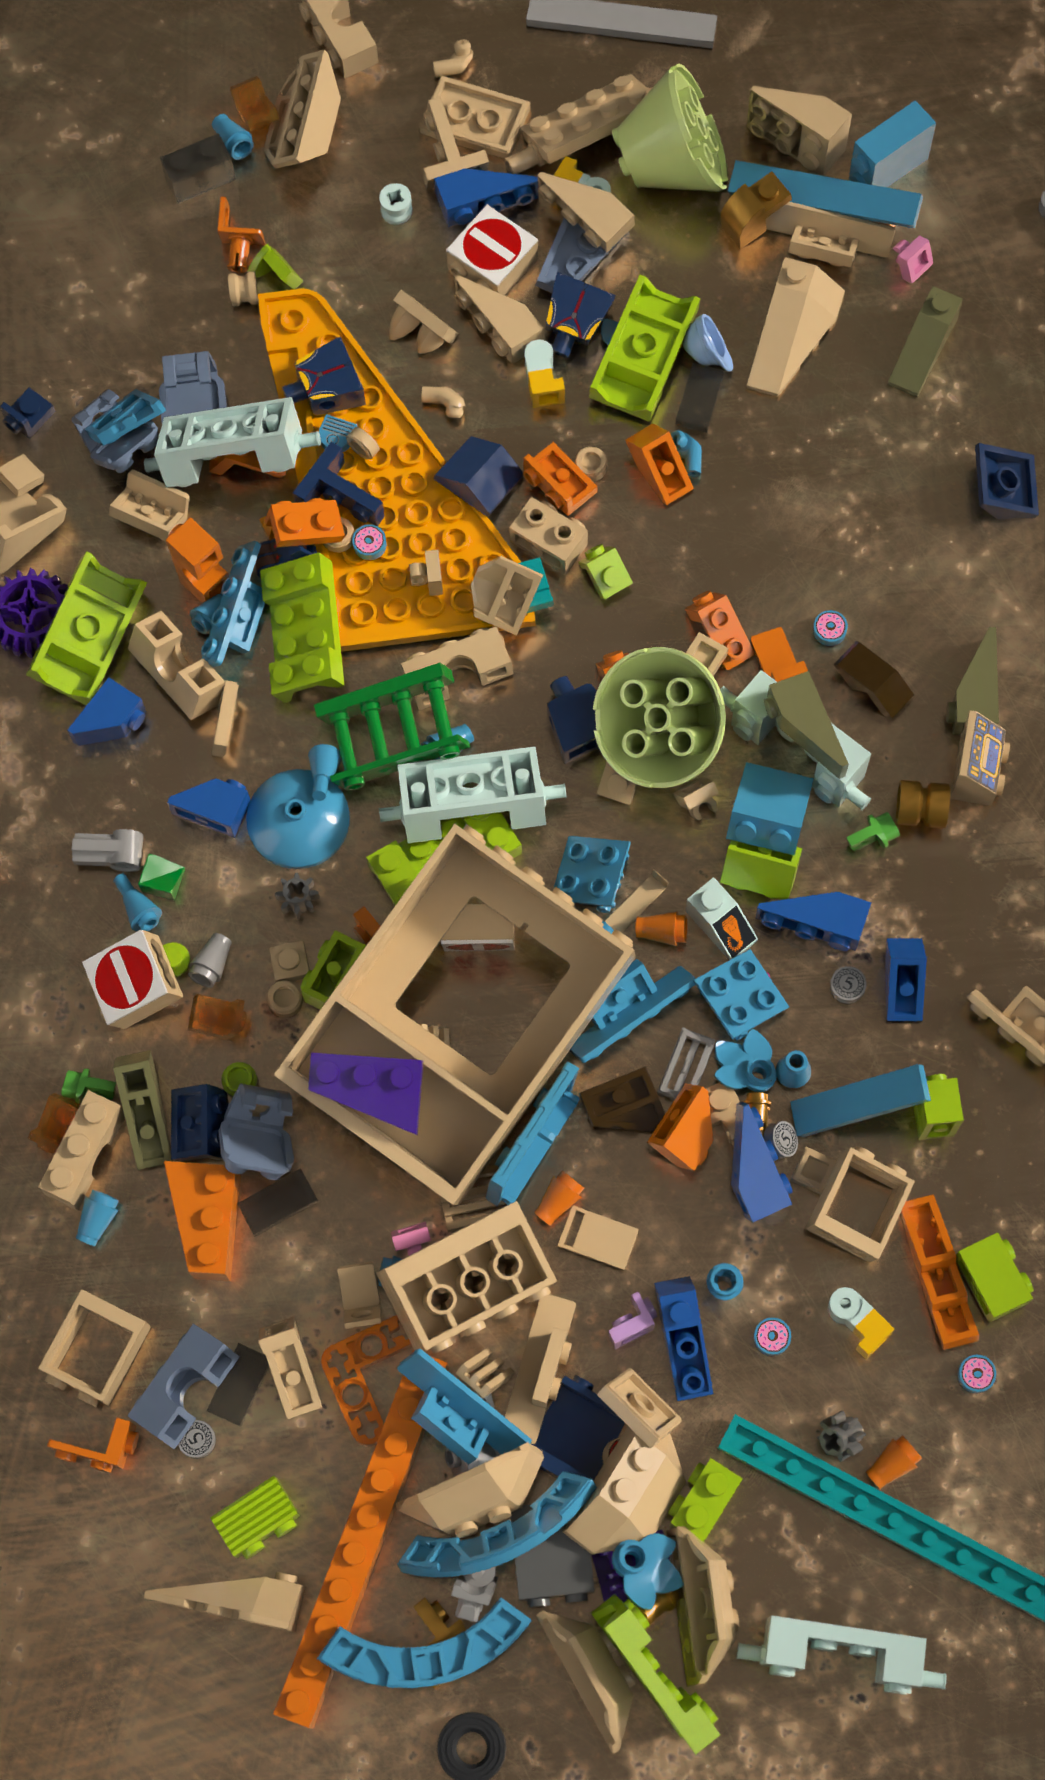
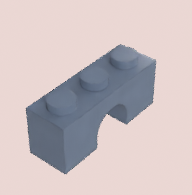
M193 1323L187 1333L181 1337L177 1347L165 1364L158 1369L155 1378L145 1392L136 1400L134 1407L127 1416L175 1449L196 1420L184 1408L183 1399L187 1389L195 1382L201 1380L209 1381L219 1387L240 1356Z

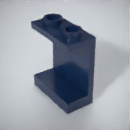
M577 1375L573 1379L566 1376L563 1377L556 1401L553 1400L542 1421L537 1442L533 1446L542 1450L544 1456L539 1469L557 1479L562 1471L590 1478L594 1481L604 1464L603 1450L610 1441L619 1437L626 1423L592 1391L593 1384Z

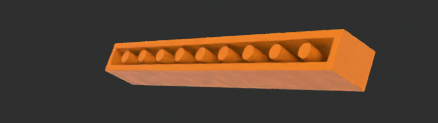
M432 1357L436 1362H438L447 1371H449V1366L447 1362ZM404 1375L398 1386L273 1713L276 1716L307 1728H314L335 1673L334 1669L317 1658L339 1626L349 1632L352 1628L397 1509L395 1503L400 1501L426 1432L424 1428L411 1419L424 1391Z

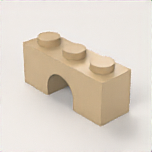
M302 0V3H299V9L306 22L311 21L314 26L313 33L319 45L325 44L332 67L334 69L339 68L344 78H348L378 64L376 43L362 21L351 26L337 24L339 21L350 17L348 0Z
M160 611L134 625L128 650L183 712L193 720L218 706L225 681L204 658L192 665L186 661L180 647L183 634Z
M497 626L491 629L480 628L474 631L470 637L460 641H447L434 651L413 654L406 662L401 663L404 674L439 662L452 671L458 668H468L477 674L482 686L514 674L511 659ZM444 686L445 690L442 691L444 701L450 699L448 687ZM423 693L413 697L419 711L431 706L429 695Z
M89 1090L87 1091L38 1186L47 1197L73 1209H79L94 1180L92 1169L98 1154L106 1144L111 1146L125 1119L123 1108L120 1104Z

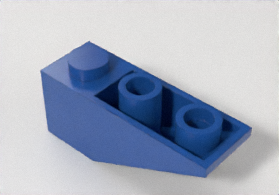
M464 168L434 178L436 197L448 227L457 224L465 225L471 222L486 205L500 213L504 209L516 205H527L539 198V185L536 176Z
M831 892L759 903L755 918L761 920L764 926L771 929L779 930L783 927L795 931L796 936L805 940H815L817 938L829 942L828 945L836 950L848 951L851 949L856 951L872 902L841 892Z
M739 1102L736 1105L731 1186L745 1218L751 1222H756L792 1205L788 1194L793 1193L786 1175L784 1173L779 1174L774 1161L778 1160V1156L770 1140L765 1141L759 1128L763 1127L764 1124L756 1107L750 1108L749 1104Z
M690 1276L654 1283L677 1401L712 1395L713 1388L697 1295Z

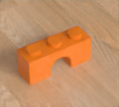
M190 517L184 524L180 523L170 531L166 543L180 583L201 603H204L221 593L223 583L229 575L218 564L223 559L219 543Z

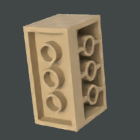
M517 1201L376 1272L414 1350L422 1349L428 1355L435 1354L451 1346L453 1343L450 1338L456 1334H459L460 1338L467 1337L485 1328L483 1320L489 1317L494 1321L519 1310L516 1305L517 1302L523 1300L525 1304L532 1303L551 1293L548 1286L557 1282ZM498 1259L506 1264L505 1274L497 1269ZM465 1276L473 1279V1292L465 1288ZM433 1292L442 1298L440 1309L437 1306L433 1307L431 1303Z

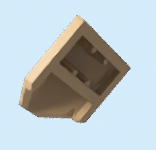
M502 556L479 566L471 583L474 617L517 635L543 574Z

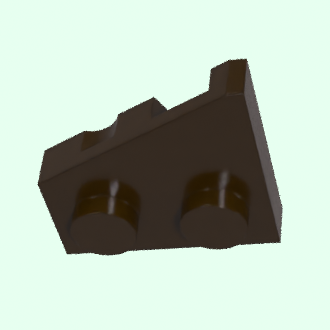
M646 1066L579 1093L592 1127L654 1132L665 1115Z

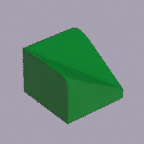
M149 853L138 885L144 893L175 901L185 867Z

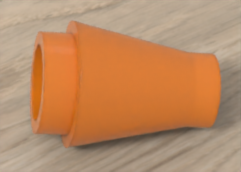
M678 911L636 918V938H645L677 946L678 943H686L687 915H679Z
M561 1171L557 1177L553 1175L534 1214L551 1226L558 1217L582 1198L580 1193L584 1190V1187L564 1171Z
M902 1435L896 1441L894 1438L890 1441L866 1473L877 1487L882 1489L886 1484L918 1468L916 1464L922 1457Z

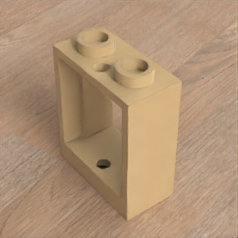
M855 1146L854 1149L850 1147L841 1151L805 1229L867 1262H872L880 1259L915 1181L906 1177L907 1172L901 1167L891 1163L884 1165L874 1160L875 1155L869 1150ZM849 1166L893 1189L870 1238L826 1215Z
M81 1289L38 1369L47 1374L44 1381L62 1391L65 1390L67 1385L78 1390L79 1393L76 1398L95 1408L99 1402L109 1406L151 1326L146 1321ZM88 1312L132 1334L102 1391L58 1369Z

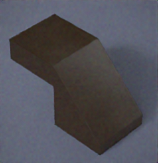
M855 641L833 664L852 690L867 692L884 717L893 718L914 696V693L895 668L858 641Z

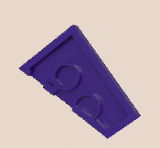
M311 1053L308 1090L418 1135L423 1060Z

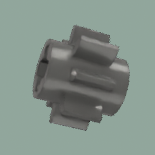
M295 873L294 878L288 881L282 878L283 891L275 893L277 901H285L281 906L282 913L286 914L291 910L296 914L297 919H300L301 913L307 910L314 913L312 900L320 899L319 891L311 890L314 886L313 879L310 877L304 881L300 879L298 873ZM294 892L298 895L303 893L304 897L302 899L298 897L292 899L291 895Z
M840 1411L820 1422L824 1430L817 1438L820 1440L826 1455H837L839 1461H844L863 1450L859 1442L866 1436V1433L863 1432V1427L857 1417H846L844 1411Z

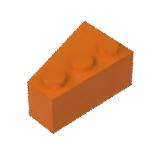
M164 1161L188 1272L194 1279L231 1281L241 1174L231 1173L225 1168V1165Z

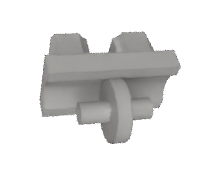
M496 1566L457 1577L451 1595L459 1598L455 1613L456 1617L473 1622L478 1621L483 1606H489L497 1586L498 1577H495Z

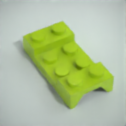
M640 274L590 386L589 398L650 422L687 330L697 314L701 298L696 296L682 299L657 290L646 276Z
M86 551L80 558L67 586L68 589L43 642L39 645L26 676L87 705L100 687L148 582L142 579L125 578L101 566L94 555Z
M318 552L260 570L263 602L270 606L275 662L269 663L271 695L287 703L291 702L293 693L314 686L337 688L345 686L332 561Z
M496 812L440 820L442 839L408 843L407 839L400 843L395 840L367 856L368 867L377 876L395 907L454 824L462 829L467 824L484 836L485 845L492 850L497 845L509 853L513 859L522 854V844L503 814Z
M614 1594L591 1612L594 1619L680 1738H684L695 1755L720 1736L713 1725L718 1718L696 1692L689 1695L682 1687L677 1689L662 1671L655 1672L661 1666L648 1648H645V1645L652 1641L645 1631L650 1624L637 1606H634L629 1599L623 1603Z

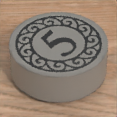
M851 966L839 968L833 974L830 982V991L833 997L839 1002L846 1004L857 1002L861 999L866 989L864 974L859 969Z
M786 1121L772 1123L767 1126L764 1140L771 1141L778 1159L793 1156L798 1148V1137L793 1126Z
M195 1420L178 1446L190 1458H204L214 1449L216 1435L212 1427L206 1422Z

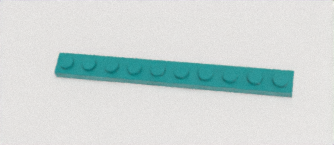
M734 1415L718 1450L1045 1623V1578L740 1416Z

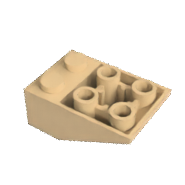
M753 86L750 89L747 127L754 135L763 137L773 143L780 152L789 154L800 161L806 169L824 176L846 151L852 113L826 96Z

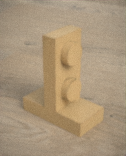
M441 97L428 100V110L424 113V119L428 131H434L437 142L434 143V149L438 161L442 163L424 168L423 180L426 189L435 188L434 178L464 168L488 171L489 160L485 150L460 157Z
M295 1317L259 1328V1343L263 1354L266 1355L287 1419L322 1408V1402L299 1336Z

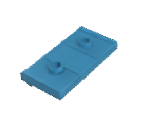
M568 1061L565 1063L550 1090L542 1089L533 1104L537 1108L534 1115L514 1142L512 1149L506 1146L498 1157L495 1165L499 1169L490 1179L485 1197L494 1205L498 1206L501 1201L507 1205L516 1201L580 1101L577 1095L571 1093L579 1068Z

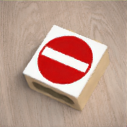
M486 205L446 249L448 269L455 278L461 276L502 295H506L538 259V239L489 205Z
M467 904L441 939V945L444 951L515 950L514 924L486 904Z
M139 930L82 962L87 973L88 985L94 991L99 1003V1013L107 1025L126 1029L183 998L161 940L156 934Z

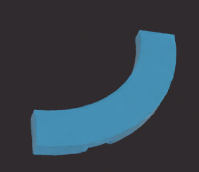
M562 1471L550 1488L530 1505L532 1510L516 1521L511 1522L509 1519L495 1527L480 1532L481 1536L466 1540H460L459 1537L434 1538L417 1535L397 1565L402 1573L435 1578L472 1574L506 1563L541 1544L563 1527L588 1501L597 1487L590 1478Z
M500 1597L478 1622L464 1632L440 1643L413 1648L379 1645L353 1635L339 1626L317 1659L335 1671L373 1685L391 1688L434 1686L471 1674L488 1664L516 1641L532 1620Z

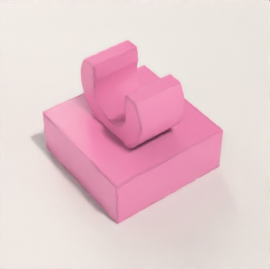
M920 235L911 244L902 239L893 247V250L899 253L898 258L895 260L900 266L902 279L911 284L934 263L929 240Z
M426 1221L391 1231L395 1250L407 1248L408 1255L421 1250V1243L431 1241Z

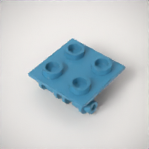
M568 836L554 888L557 887L573 899V903L597 905V911L606 914L610 913L611 908H615L616 905L614 900L617 890L621 888L620 880L624 877L622 872L625 862L630 856L628 851L631 842Z
M751 949L694 979V983L700 993H702L732 1040L735 1038L738 1041L744 1038L749 1030L789 1008V1005Z

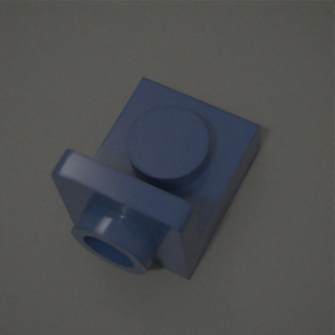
M30 387L12 406L5 402L0 405V410L4 417L2 420L4 425L13 433L18 434L21 432L29 439L56 412L53 404Z

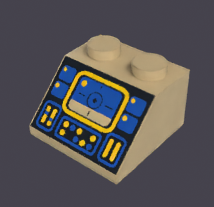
M969 711L960 735L950 799L992 806L996 795L1002 796L1005 775L1000 774L1001 763L1006 764L1008 761L1010 743L1005 742L1006 730L977 711Z

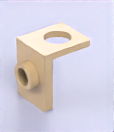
M374 1262L339 1266L337 1272L344 1307L345 1329L381 1323V1304ZM362 1315H370V1316L365 1317V1318H356V1317L362 1316Z

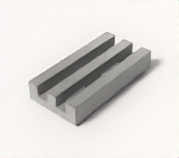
M682 1027L657 1090V1095L669 1097L672 1101L675 1100L684 1085L699 1044L702 1043L706 1047L691 1082L692 1085L699 1086L716 1040ZM687 1038L692 1039L693 1042L674 1090L667 1087Z

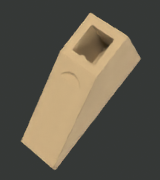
M543 172L537 175L540 186L538 191L551 204L555 201L563 209L561 214L571 225L575 226L578 224L586 231L584 233L585 238L595 248L601 246L608 252L635 225L634 215L612 193Z
M457 276L455 278L456 292L454 297L463 310L468 309L471 312L478 330L481 333L487 332L491 337L492 345L499 356L503 357L505 355L513 365L525 357L527 344L534 340H544L543 326L525 304L464 277Z

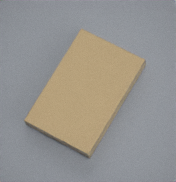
M441 75L431 99L441 97L456 145L476 151L485 150L486 154L503 159L511 156L521 132L520 127L524 125L529 113L530 102ZM423 117L419 126L420 134L436 138L434 131H428Z

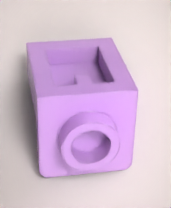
M638 1291L631 1294V1302L638 1316L633 1318L631 1313L626 1314L612 1322L614 1328L608 1330V1337L615 1349L654 1330L655 1323L653 1319L658 1317L650 1299L647 1297L642 1300Z

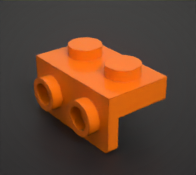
M554 442L535 457H532L529 453L523 457V475L527 482L533 487L538 486L545 493L546 500L557 510L560 508L567 517L597 493L598 486Z
M315 498L299 503L280 501L270 506L264 519L267 527L272 526L277 547L342 542L345 537L336 500L324 501L321 498Z

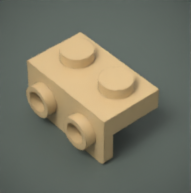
M131 470L127 475L126 488L110 504L109 516L166 541L170 531L176 525L184 524L187 520L189 495L174 487L166 488L165 483L138 471Z

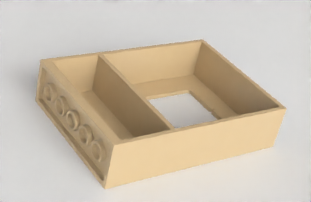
M456 824L452 826L274 1073V1076L445 1200L452 1205L458 1206L636 958L635 951L632 949L634 946L632 944L633 941L617 929L612 934L603 928V920L587 908L582 913L573 907V899L557 887L552 892L544 887L545 883L539 874L527 866L521 871L514 866L516 862L512 860L513 857L497 845H495L493 850L485 845L486 841L483 839L484 836L467 824L463 829ZM472 898L479 899L520 929L524 923L527 924L528 927L525 933L570 964V968L493 1075L487 1074L396 1008V1002ZM311 1053L423 1060L418 1135L308 1090Z

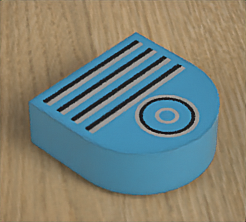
M326 414L319 430L321 446L326 449L330 442H333L345 452L350 448L346 436L354 427H357V424Z

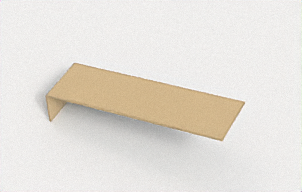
M653 869L652 874L604 922L613 931L617 929L623 933L661 895L669 882Z

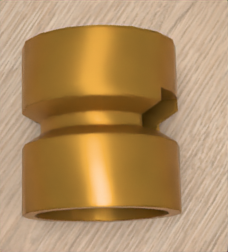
M900 780L896 800V824L916 826L920 820H923L925 826L946 828L950 806V784L930 782L927 788H923L920 781Z

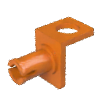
M221 196L217 231L222 243H230L227 269L237 273L238 267H240V273H245L248 270L249 246L264 245L265 239L261 229L228 227L230 206L227 198Z

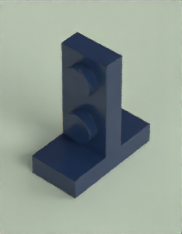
M330 442L294 490L295 503L307 502L323 495L326 500H336L337 506L342 505L350 510V513L360 522L366 523L368 521L378 526L385 517L383 502L337 475L345 464L343 450L340 446Z

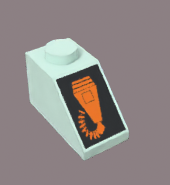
M714 877L687 898L685 912L729 960L744 953L758 941L755 932L737 902Z

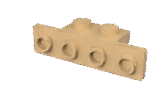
M793 202L787 203L766 218V229L792 235L788 253L797 254L804 259L813 258L826 261L834 266L852 267L856 251L887 258L890 254L895 233V227Z
M1025 986L1008 1007L1002 1011L978 990L972 991L967 996V999L972 1002L970 1008L984 1020L990 1017L1000 1026L997 1030L1005 1039L1011 1043H1015L1017 1040L1027 1049L1025 1054L1031 1061L1040 1067L1045 1064V1000L1028 986Z
M550 1294L539 1300L505 1415L507 1420L531 1438L533 1445L537 1442L549 1399L556 1401L562 1380L556 1378L559 1363L567 1364L572 1343L566 1342L576 1303Z

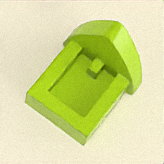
M268 244L257 253L247 272L254 271L256 278L273 270L292 289H296L303 282L286 260Z

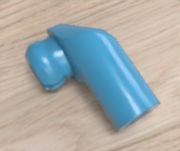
M680 430L672 432L671 437L679 455L685 460V469L688 476L691 478L699 477L701 475V445L685 432Z

